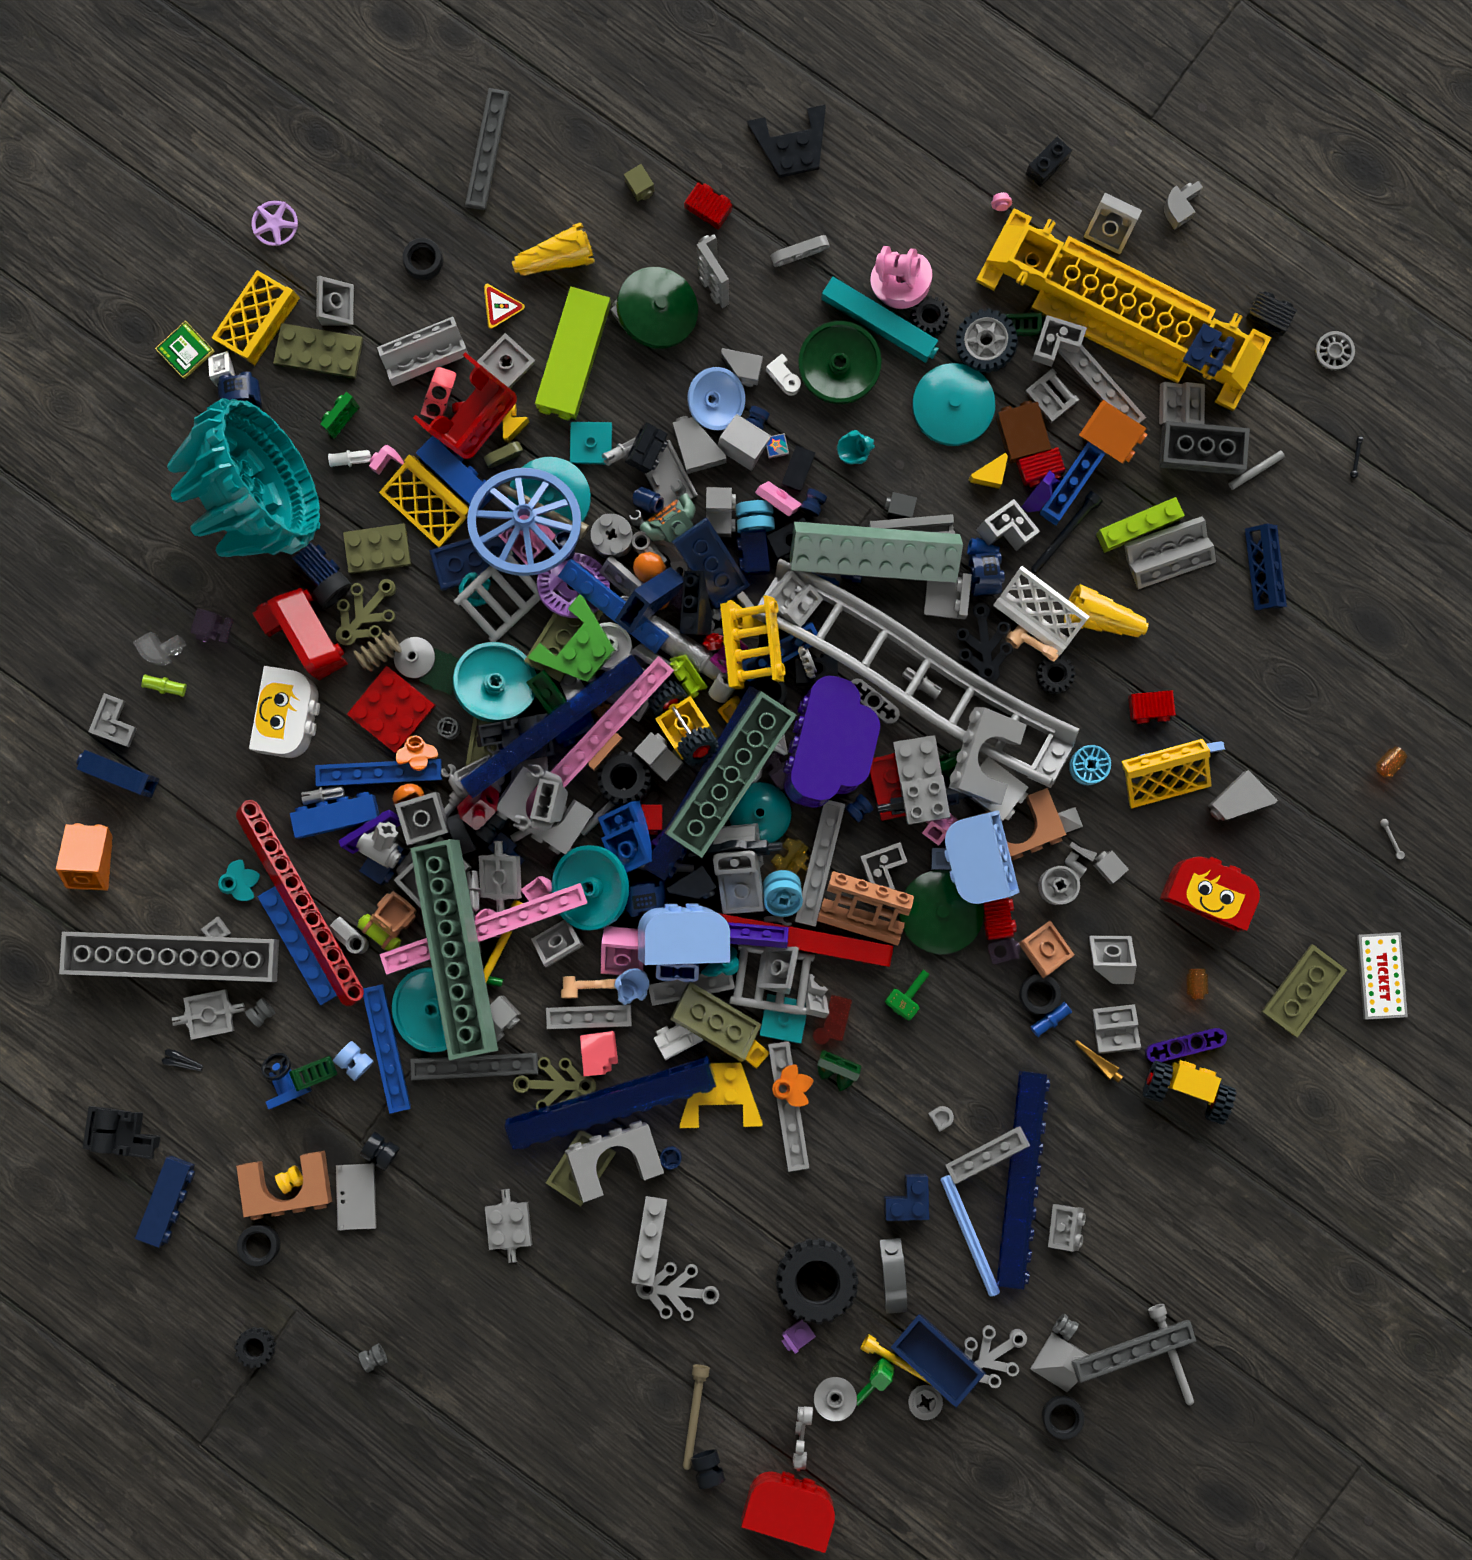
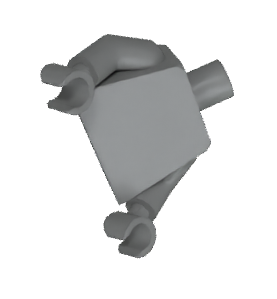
M496 744L497 749L495 751L491 750L490 745L487 746V750L493 755L492 757L487 755L456 771L454 765L448 764L450 768L449 774L445 768L441 770L443 776L449 777L448 782L457 796L465 799L483 780L501 793V785L505 782V766L501 764L498 744Z
M529 764L528 766L532 767L533 772H526V776L540 777L530 816L531 819L516 815L515 818L521 819L520 824H513V826L523 830L527 829L528 826L530 829L549 830L555 822L562 820L568 791L563 787V782L559 775L547 770L542 771L540 765Z

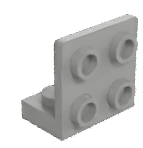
M963 573L962 577H958L957 583L927 581L924 615L965 620L968 615L972 574Z

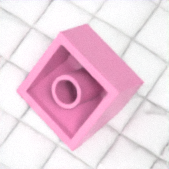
M605 927L601 945V974L621 975L624 971L632 968H638L643 971L644 964L638 960V929Z

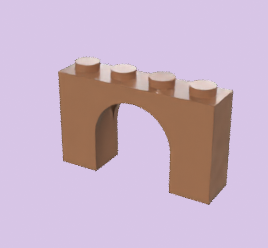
M1048 788L1026 797L1034 818V831L1031 837L1024 843L1013 844L1007 842L1012 861L1023 857L1022 852L1029 849L1031 853L1043 849L1042 844L1050 842L1051 845L1063 841L1061 837L1066 835Z
M325 1151L300 1155L303 1185L299 1194L290 1200L278 1199L268 1191L265 1184L262 1161L236 1166L243 1217L250 1216L251 1220L264 1218L263 1214L271 1213L273 1217L284 1215L286 1210L298 1213L306 1211L305 1207L313 1206L314 1210L327 1208L326 1204L332 1202Z

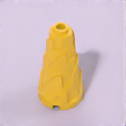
M574 224L573 227L537 244V246L518 253V256H515V260L512 261L515 273L519 272L520 275L526 276L543 271L580 265L587 266L594 263V258H588L593 256V252L586 231L579 230L584 227L583 224Z
M1081 584L1077 585L1073 590L1069 601L1090 616L1081 627L1082 629L1085 627L1100 632L1103 630L1118 635L1125 634L1134 637L1146 634L1148 629L1146 619L1133 613L1131 609L1113 602L1112 599L1100 595L1097 591ZM1070 614L1072 623H1080L1081 619L1078 616Z

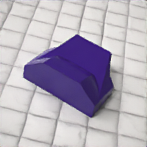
M1049 470L1021 508L1026 512L1040 511L1051 498L1052 492L1061 481L1056 479L1055 474Z

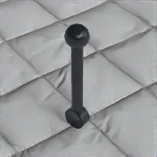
M1363 436L1357 437L1353 471L1350 473L1351 478L1358 477L1357 467Z

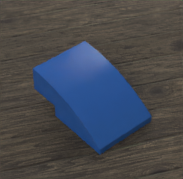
M640 801L630 802L598 817L605 835L601 838L604 847L618 857L626 873L652 862L651 841Z

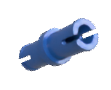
M1063 1002L1050 1013L1044 1014L1045 1017L1031 1025L1030 1028L1037 1037H1040L1041 1034L1051 1027L1055 1028L1058 1022L1071 1014L1072 1011Z

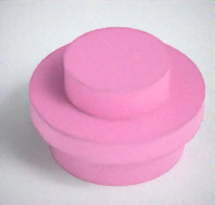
M998 193L993 196L992 208L997 211H1005L1012 205V199L1007 193Z

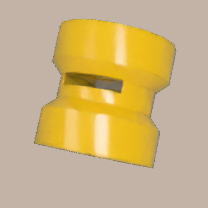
M295 1165L290 1167L286 1173L281 1172L275 1175L276 1182L284 1194L290 1192L295 1186L303 1185V1176Z

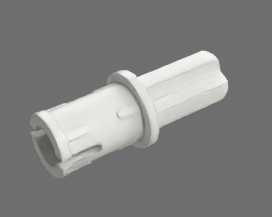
M347 450L344 453L328 454L330 467L341 465L351 467L352 464L368 463L371 459L369 450L355 452Z

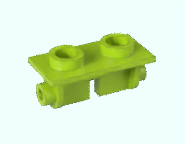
M686 655L670 659V666L674 669L673 673L679 681H684L682 686L688 696L695 698L699 694L698 690L707 688Z

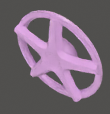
M266 202L257 207L252 217L253 233L266 245H283L290 241L297 231L298 219L296 213L285 202ZM271 205H280L274 215H271L264 208ZM285 208L292 213L294 222L282 219ZM260 213L266 220V223L256 229V219ZM283 228H293L290 236L281 241L280 231ZM270 230L273 233L275 242L264 240L260 234Z

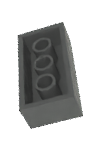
M1166 421L1161 431L1159 468L1242 475L1247 470L1250 428Z

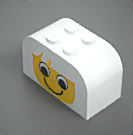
M264 666L249 745L250 750L261 754L294 758L302 755L308 749L311 737L315 736L316 733L315 715L318 716L320 711L318 690L310 679L297 671Z

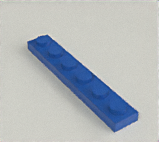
M570 559L558 577L616 622L615 619L626 601L573 559ZM650 620L645 621L631 633L633 637L655 654L659 652L669 638L665 632Z
M428 759L427 767L422 771L414 770L410 767L409 763L399 765L396 761L315 765L316 786L442 781V759Z
M274 886L257 896L318 1003L323 1005L337 997L276 887Z
M384 984L364 988L363 998L389 1114L411 1109Z

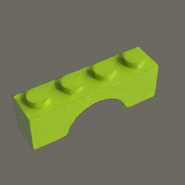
M1174 497L1104 527L1097 532L1096 536L1104 553L1145 533L1176 523L1185 515L1177 498Z

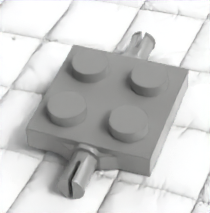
M494 841L495 854L479 856L480 897L496 900V913L505 910V900L522 898L520 856L504 854L503 841Z
M227 989L183 998L185 1005L184 1015L172 1017V1021L181 1020L173 1022V1026L186 1024L189 1028L191 1040L234 1031L233 1014L245 1012V1008L237 1009L245 1007L244 1003L231 1005Z
M502 1189V1203L485 1207L489 1250H507L508 1263L517 1262L515 1249L532 1245L528 1202L517 1203L511 1201L510 1189Z

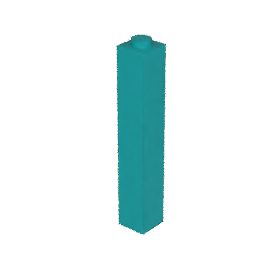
M832 276L822 292L821 300L926 363L929 358L933 359L939 348L936 347L938 340L837 278Z

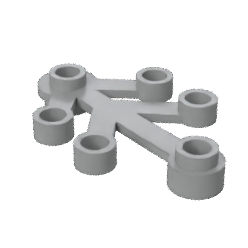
M667 1262L664 1269L655 1276L654 1285L649 1292L643 1290L644 1285L637 1284L636 1292L638 1296L642 1299H650L660 1311V1316L664 1319L670 1318L673 1311L669 1305H665L657 1294L666 1295L685 1321H690L693 1318L694 1312L692 1308L687 1307L679 1296L702 1298L706 1304H714L719 1299V1291L714 1286H707L704 1290L680 1287L689 1278L697 1275L698 1268L694 1264L687 1265L685 1271L667 1286L658 1284L668 1275L672 1276L676 1273L677 1267L673 1262ZM672 1265L674 1271L670 1273L666 1270V1267ZM693 1267L696 1272L690 1275L687 1272L688 1268ZM708 1291H713L715 1296L708 1298L706 1294ZM668 1308L670 1314L665 1316L662 1314V1310ZM684 1311H690L691 1316L689 1318L684 1317Z
M985 1326L982 1329L983 1340L979 1359L974 1363L980 1368H990L1007 1372L1010 1376H1016L1019 1373V1367L1016 1363H1005L995 1359L1013 1347H1023L1027 1342L1026 1334L1020 1329H1014L1010 1332L1007 1341L989 1352L991 1340L995 1337L996 1332L992 1326ZM987 1329H992L993 1333L991 1336L985 1335ZM1018 1335L1022 1336L1020 1343L1015 1342V1337ZM968 1337L964 1341V1353L972 1360L973 1351L977 1349L978 1343L975 1338ZM970 1340L975 1342L972 1348L967 1347V1343ZM1012 1365L1016 1366V1371L1010 1373L1009 1367ZM985 1374L979 1381L989 1384L992 1388H998L1001 1385V1379L997 1374H991L990 1376ZM993 1377L998 1378V1383L995 1385L991 1384Z
M798 1407V1422L796 1421L795 1435H799V1440L796 1441L793 1466L799 1472L800 1469H806L807 1452H804L805 1426L812 1424L813 1407Z

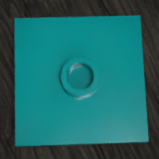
M571 422L570 463L605 464L604 460L606 458L603 459L602 454L612 450V422Z
M767 994L766 1001L775 1002L776 995ZM784 997V1004L796 1006L797 999ZM764 1009L760 1036L801 1043L806 1015Z

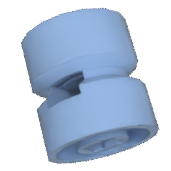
M351 1041L337 1054L333 1062L341 1069H347L346 1074L353 1081H356L374 1061L366 1053L361 1054V1048Z

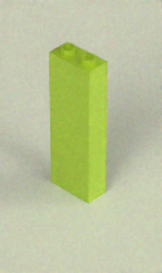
M570 286L535 401L539 412L547 415L555 413L564 420H570L571 418L576 420L611 306L610 297Z

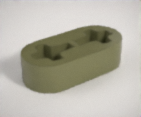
M516 441L487 454L484 460L488 468H493L521 455L524 451L520 442Z

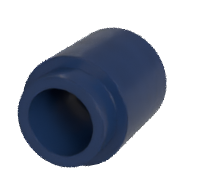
M640 487L633 493V504L636 507L650 513H659L662 510L664 498L659 493L645 487Z

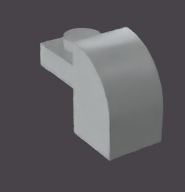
M1199 181L1193 185L1188 183L1181 190L1176 185L1167 197L1164 213L1174 230L1192 219L1195 214V210L1188 201L1201 192L1203 186Z

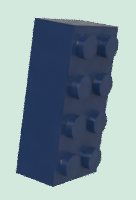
M918 1314L891 1346L901 1358L956 1408L986 1374L922 1314Z

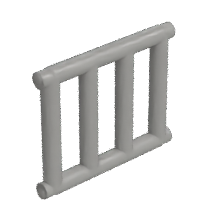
M511 550L506 562L520 565L512 556ZM489 566L457 596L454 603L458 606L461 605L489 635L488 639L490 642H496L541 600L537 591V583L530 576H519L534 592V595L527 602L520 597L497 569ZM489 577H492L519 607L512 616L483 587L482 584ZM475 591L504 621L496 631L467 600Z
M738 944V950H740L739 970L736 975L734 995L731 996L729 1003L806 1015L805 1000L811 961L813 962L815 954L798 951L797 960L803 961L795 1006L784 1004L785 994L779 992L776 993L775 1002L763 1001L764 989L757 988L765 947ZM748 952L761 954L754 999L742 997Z

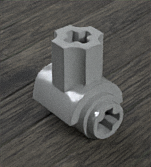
M380 822L376 826L375 831L369 834L364 833L356 845L360 853L386 868L390 867L393 869L401 857L398 844L394 843L398 832L395 830L396 826L390 822Z

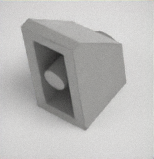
M722 348L721 358L729 370L739 378L742 385L748 387L758 385L763 356Z

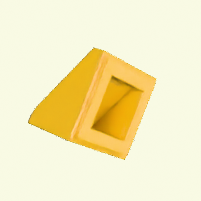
M735 696L717 711L730 727L741 719L747 707L738 696Z
M754 1039L745 1060L757 1069L770 1053Z

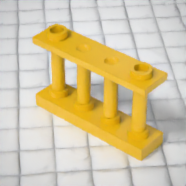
M763 596V605L737 609L736 605L731 603L720 604L730 688L742 689L745 688L744 682L746 680L772 676L774 681L784 682L785 666L781 659L777 622L779 608L777 601L773 597ZM765 613V626L742 630L738 628L737 620H739V617ZM768 634L769 646L743 651L740 649L741 638ZM770 655L771 667L750 671L743 670L742 661L744 659Z

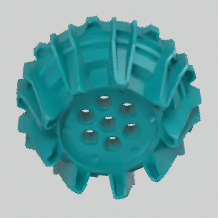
M222 398L207 407L205 412L194 418L192 431L178 448L167 466L168 470L173 473L188 471L173 487L171 492L172 500L179 503L199 497L207 510L190 526L194 536L201 537L222 530L227 531V534L216 547V552L221 557L247 556L262 553L275 555L280 551L293 554L307 546L309 541L314 539L315 531L320 529L319 499L311 474L302 456L287 434L268 414L247 400L238 401Z

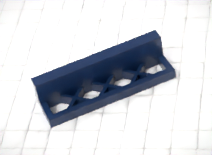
M1263 524L1245 528L1254 610L1287 607L1277 525ZM1261 531V539L1258 544L1253 541L1252 532ZM1258 551H1261L1264 556L1260 564L1255 561V555ZM1261 571L1266 574V580L1262 585L1258 582L1257 578ZM1264 591L1268 594L1269 603L1261 605L1260 596Z

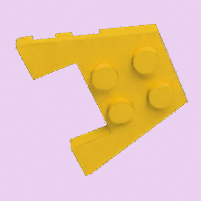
M741 1062L698 1064L680 1122V1128H699V1105L743 1104V1127L762 1126V1120Z

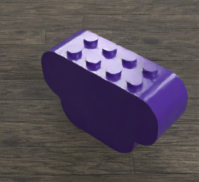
M825 676L816 681L798 706L797 713H800L798 721H795L792 731L796 734L793 740L790 741L788 753L791 754L789 759L785 761L783 772L786 773L784 779L785 792L793 802L812 808L820 807L826 804L836 793H850L867 779L871 770L880 731L879 718L871 708L860 704V693L857 687L851 681L837 676Z

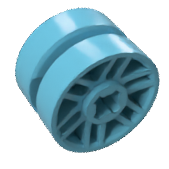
M766 500L745 501L736 504V516L740 518L737 520V532L742 534H758L775 530L774 517H771L774 514L773 505Z
M1096 745L1082 747L1072 755L1069 762L1071 776L1082 785H1094L1108 776L1111 769V759L1108 753ZM1088 762H1092V768L1087 767Z
M779 870L772 872L764 879V905L769 913L779 917H786L799 911L803 898L801 882L795 873Z

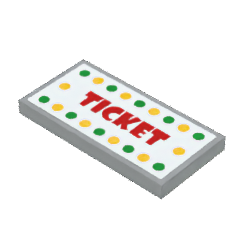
M1401 932L1357 935L1363 1019L1408 1017Z

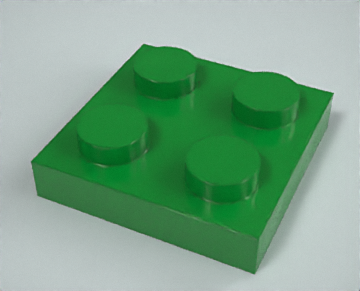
M347 392L336 399L334 408L326 412L321 419L322 423L320 425L333 439L337 437L360 408L353 396Z

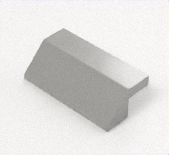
M454 317L377 347L392 386L464 357L463 354L465 352L468 354Z
M1202 516L1124 543L1126 559L1138 589L1216 562L1214 545L1207 537L1206 521Z

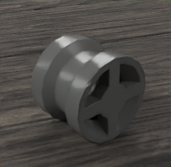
M1063 1313L1054 1324L1052 1331L1060 1333L1062 1338L1068 1341L1076 1332L1079 1324L1076 1321L1069 1320L1068 1315Z

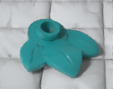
M236 860L228 865L226 874L222 875L218 881V886L223 893L232 894L235 899L240 901H248L254 898L251 887L258 882L260 874L254 870L244 869L243 860ZM228 880H232L233 885L230 888L226 886V882Z
M730 946V963H709L701 973L710 977L718 976L721 973L725 975L735 974L739 970L737 950Z

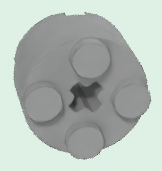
M603 514L594 522L591 528V541L600 556L606 559L613 556L617 559L625 556L631 550L633 533L629 522L625 518L617 514ZM615 533L616 538L609 540L608 535Z

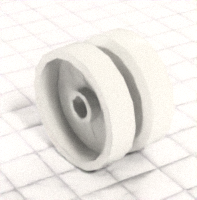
M612 622L601 623L600 626L605 631L616 651L600 670L607 672L618 671L623 667L633 650L631 638L628 632L618 624Z

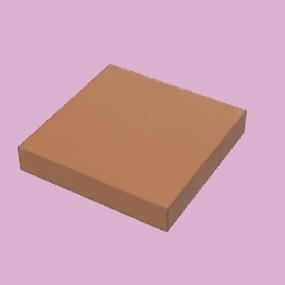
M615 733L591 759L588 765L593 771H596L604 762V759L609 757L623 741L622 737Z
M1048 921L1019 942V945L1042 978L1074 956V953L1051 921Z

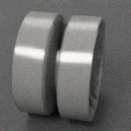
M1056 866L1046 870L1041 875L1038 882V890L1041 897L1049 904L1063 905L1077 897L1080 890V880L1072 869L1066 866ZM1060 882L1061 886H1063L1062 889L1058 890L1055 884Z

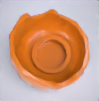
M653 552L641 553L636 557L633 565L636 577L643 583H646L667 569L661 556Z
M404 784L394 791L392 799L395 805L424 796V792L418 785Z

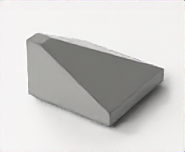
M1076 807L1058 813L1066 833L1083 827Z

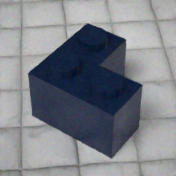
M926 1174L905 1175V1196H884L886 1221L929 1220L928 1176Z

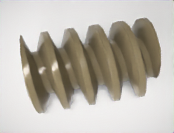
M390 630L389 636L382 632L383 640L375 637V645L369 641V649L361 646V654L356 650L354 651L356 659L365 670L367 668L369 671H373V664L379 667L381 665L380 659L383 662H387V655L393 658L395 656L394 650L397 653L402 652L399 642Z

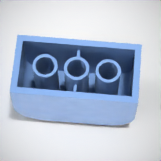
M999 810L954 822L946 832L945 845L947 850H945V857L947 862H950L952 869L950 877L952 882L955 883L959 895L970 903L981 904L1011 897L1019 893Z
M687 903L686 907L678 906V904H665V908L651 909L639 921L638 960L644 965L730 963L729 925L723 916L710 908L699 906L698 903Z

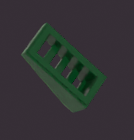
M1042 312L1005 314L1012 321L1015 329L1016 320H1020V329L1016 330L1017 336H1040L1044 324ZM1025 320H1028V329H1025ZM1033 320L1037 321V329H1033Z
M327 1056L294 1069L289 1074L298 1092L337 1076V1071L332 1058ZM299 1072L302 1073L303 1078H304V1080H305V1084L303 1083L302 1078H301Z

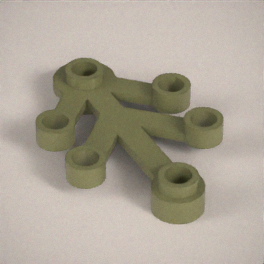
M389 579L382 580L378 586L379 591L364 608L363 586L359 583L351 586L350 590L354 595L355 619L351 624L348 613L351 608L350 603L346 599L338 601L337 608L340 610L341 627L336 632V639L340 644L349 646L357 638L372 637L375 639V637L380 638L382 636V629L377 625L371 626L370 629H357L362 623L382 621L392 623L395 620L396 615L390 609L385 610L383 613L371 614L384 597H390L395 594L396 585L393 581ZM385 584H390L389 590H383ZM360 587L361 591L354 593V588ZM346 602L347 608L341 609L340 605ZM387 613H392L393 615L390 620L385 618ZM374 629H379L378 635H372ZM348 631L350 636L343 638V633Z
M542 1057L538 1060V1067L545 1070L554 1081L529 1080L527 1076L521 1075L516 1077L513 1082L514 1089L519 1093H524L528 1089H554L548 1096L536 1103V1109L541 1113L546 1112L549 1109V1105L565 1090L575 1091L566 1100L558 1103L557 1109L560 1113L568 1112L570 1106L581 1096H591L596 1090L595 1080L590 1076H582L572 1066V1061L569 1058H562L559 1061V1067L567 1071L575 1081H566L551 1065L550 1059ZM541 1060H547L548 1066L542 1067ZM563 1060L569 1062L568 1068L562 1067ZM520 1080H524L526 1082V1086L524 1088H521L519 1086ZM584 1082L589 1083L590 1088L588 1090L582 1088ZM540 1102L546 1103L545 1110L539 1108ZM566 1103L568 1106L567 1110H561L560 1104Z

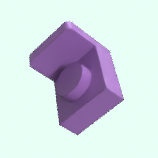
M801 1319L782 1333L784 1337L782 1342L788 1351L793 1350L796 1354L801 1347L815 1338L816 1335L809 1325Z

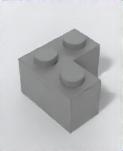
M1047 315L1032 361L1052 367L1058 348L1078 354L1087 327Z
M707 487L706 518L710 521L719 537H731V531H735L736 519H732V511H736V494H732V488Z
M1015 499L985 519L976 529L988 546L1004 535L1016 551L1029 543L1040 532Z
M651 732L634 752L665 782H668L684 763L675 749L671 752L667 748V741L659 733L654 735Z
M900 842L859 857L868 882L893 890L895 888L888 870L907 863Z
M499 996L490 1005L497 1042L504 1037L503 1031L506 1028L512 1029L520 1021L518 1017L521 1013L505 996Z

